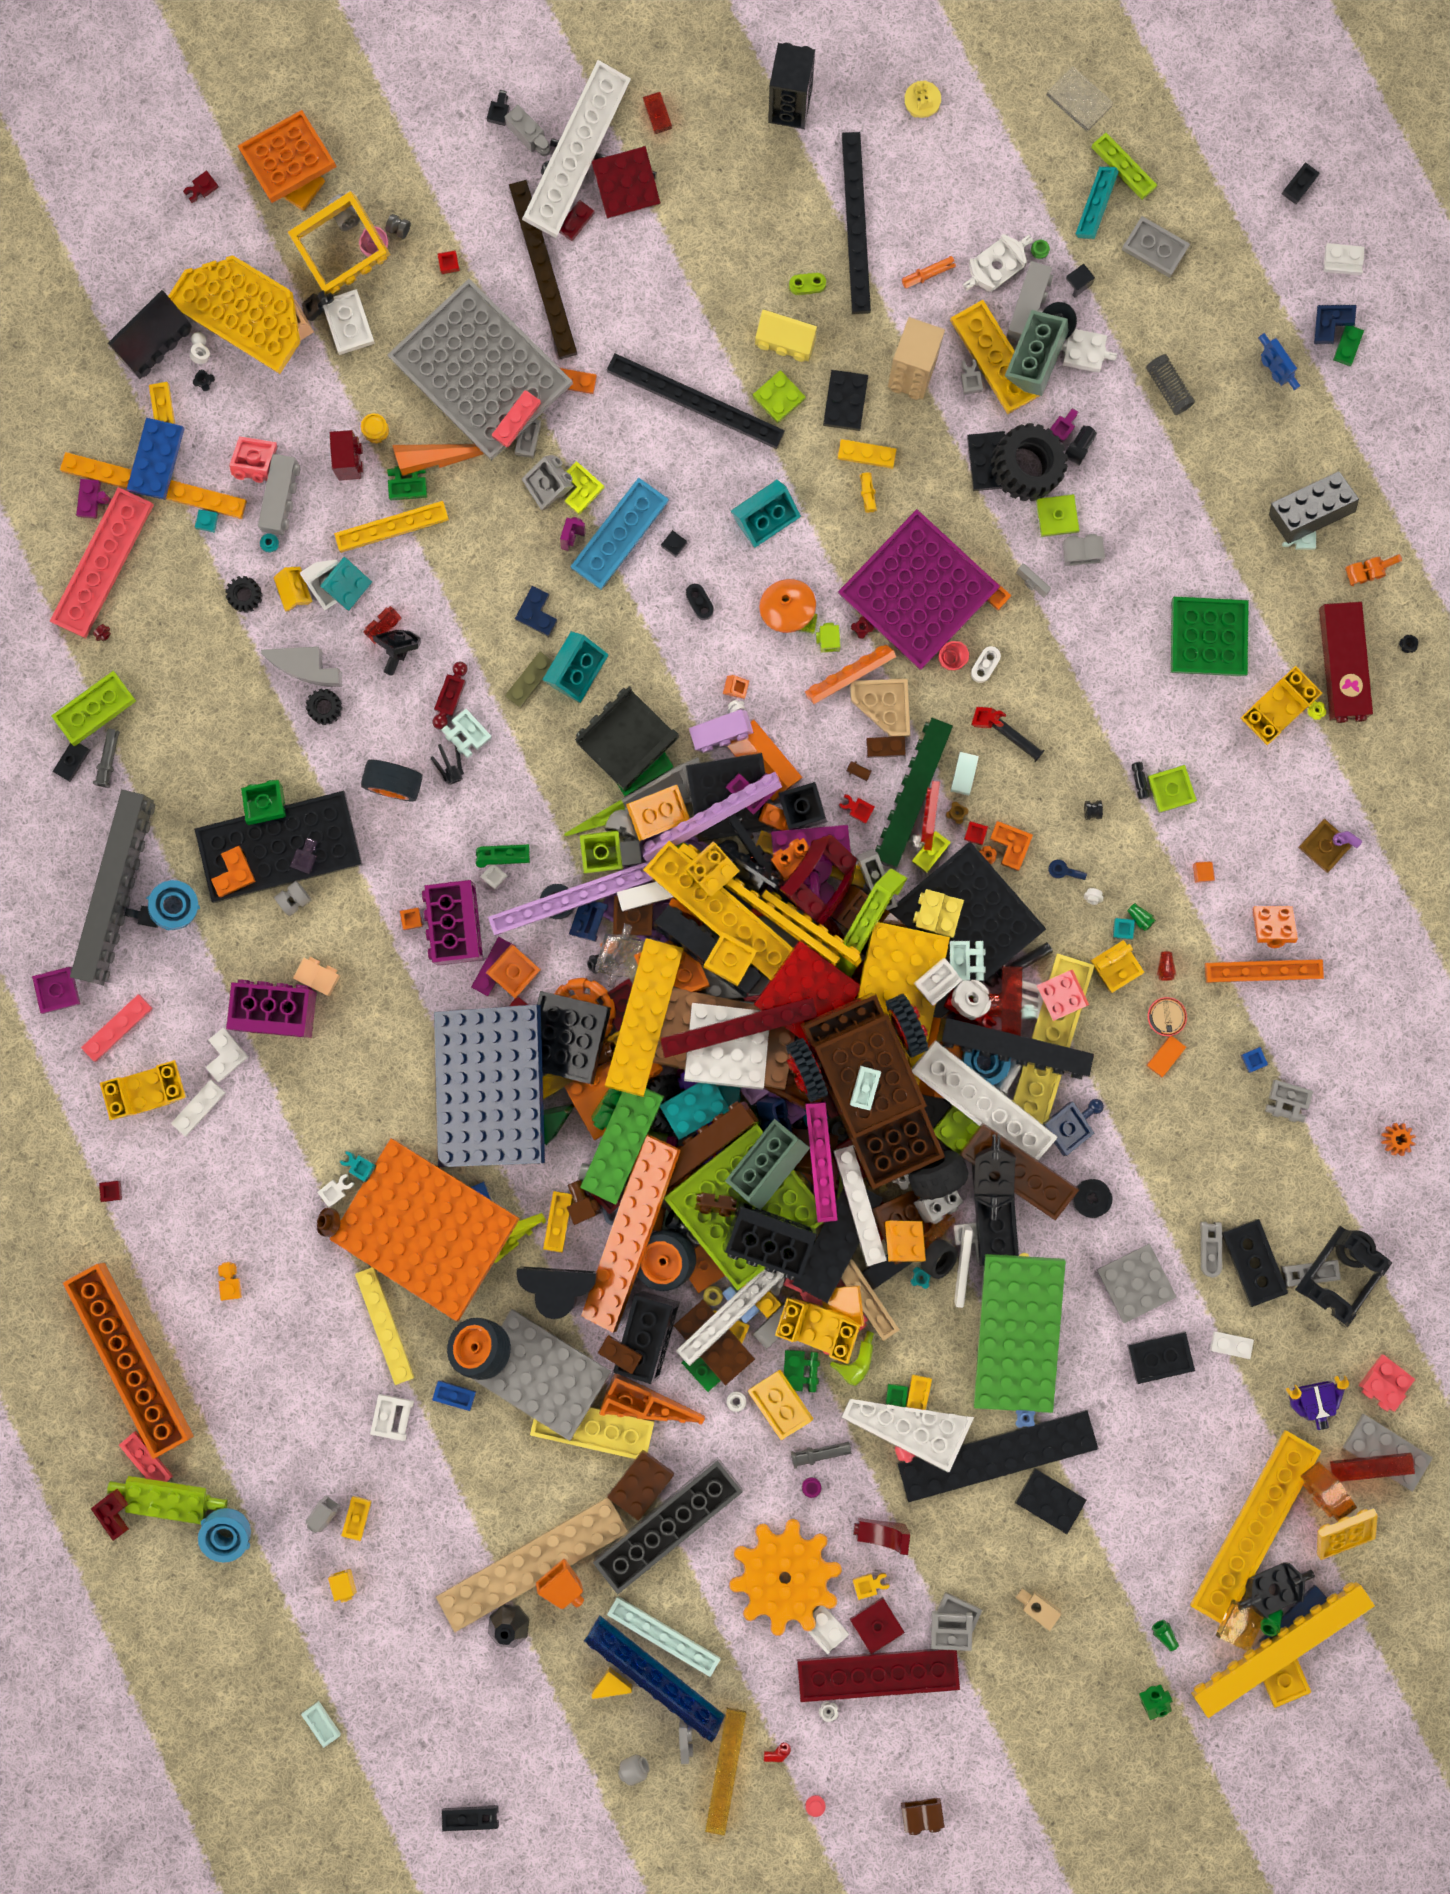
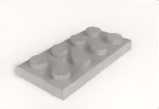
M1365 1414L1361 1415L1343 1446L1344 1449L1412 1492L1433 1458Z

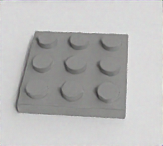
M1150 1244L1096 1269L1123 1323L1177 1297Z

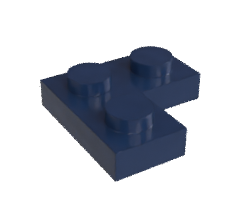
M1318 305L1314 344H1334L1335 326H1355L1357 305Z
M532 586L515 620L548 637L558 621L556 618L542 612L549 594Z

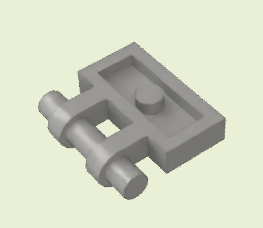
M1273 1080L1269 1099L1275 1100L1276 1103L1275 1106L1267 1104L1265 1112L1272 1113V1116L1289 1118V1121L1292 1122L1299 1121L1304 1123L1306 1116L1299 1114L1300 1108L1309 1109L1313 1091ZM1283 1103L1292 1105V1110L1282 1109Z

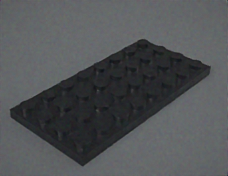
M345 791L285 805L286 817L247 825L245 816L195 828L211 902L217 903L291 884L295 881L299 882L363 865ZM240 846L256 882L220 898L211 879L228 872L221 854Z

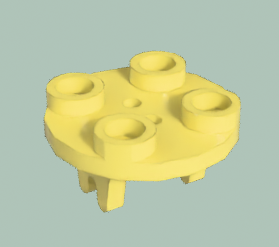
M926 80L917 81L906 90L904 96L905 106L913 117H929L939 110L941 93L933 83Z

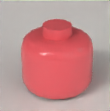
M895 1446V1452L899 1461H905V1463L913 1461L912 1458L915 1455Z

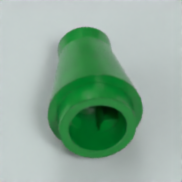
M1136 903L1127 910L1137 926L1144 931L1148 930L1156 921L1153 918L1154 915L1139 907Z
M1282 1609L1269 1614V1618L1261 1620V1630L1265 1635L1275 1636L1280 1632L1283 1615Z
M1159 1620L1152 1626L1153 1635L1169 1651H1174L1179 1647L1170 1623L1165 1620Z

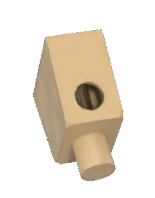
M1022 1588L1016 1596V1599L1024 1604L1023 1611L1051 1631L1061 1616V1610L1036 1591L1031 1595ZM1038 1603L1041 1607L1036 1610L1032 1607V1604Z

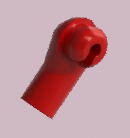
M783 1742L774 1752L764 1751V1762H783L791 1752L790 1745Z

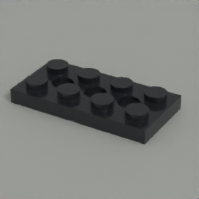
M1255 1219L1222 1232L1223 1239L1250 1307L1288 1294L1260 1219ZM1245 1239L1252 1241V1247L1249 1250L1243 1248V1241ZM1253 1257L1259 1259L1260 1264L1257 1268L1250 1266V1260ZM1260 1276H1264L1267 1279L1264 1287H1260L1257 1284V1279Z

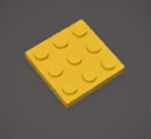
M1374 1508L1371 1510H1361L1357 1515L1350 1518L1348 1516L1343 1517L1335 1524L1321 1526L1317 1530V1555L1320 1561L1376 1539L1378 1515Z

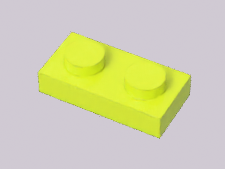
M935 831L932 851L924 850L923 846L912 860V863L925 873H928L951 842Z

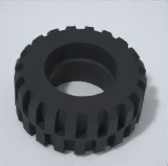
M1027 423L1025 426L1023 424L1011 429L997 443L992 455L994 457L991 459V466H994V468L991 470L992 475L996 476L995 482L997 485L1003 487L1002 491L1004 493L1009 492L1011 494L1010 497L1014 499L1020 497V501L1042 499L1056 488L1065 477L1064 473L1068 467L1065 464L1068 461L1067 454H1064L1065 446L1060 444V438L1057 435L1054 436L1052 430L1049 428L1047 430L1043 429V425L1037 424L1034 426L1033 423ZM1017 449H1027L1037 455L1042 464L1041 476L1028 475L1019 467L1016 460Z

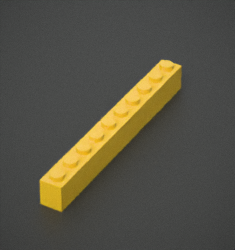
M1357 1582L1346 1584L1343 1587V1591L1339 1594L1334 1593L1326 1599L1327 1602L1321 1606L1318 1604L1312 1607L1310 1613L1305 1617L1301 1615L1293 1621L1294 1624L1290 1627L1281 1628L1277 1636L1272 1639L1266 1638L1260 1643V1647L1255 1650H1248L1239 1661L1234 1660L1227 1665V1669L1223 1672L1218 1671L1211 1675V1680L1205 1684L1202 1682L1196 1685L1191 1694L1207 1718H1210L1375 1607L1363 1587Z

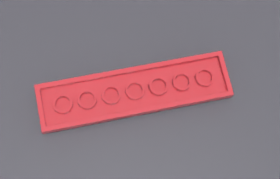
M117 488L50 619L51 623L85 639L87 638L154 506L152 502L124 489Z

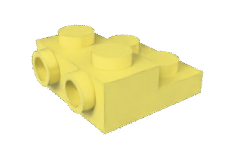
M926 889L925 893L920 894L918 904H921L920 912H915L913 923H916L917 929L954 938L964 900Z

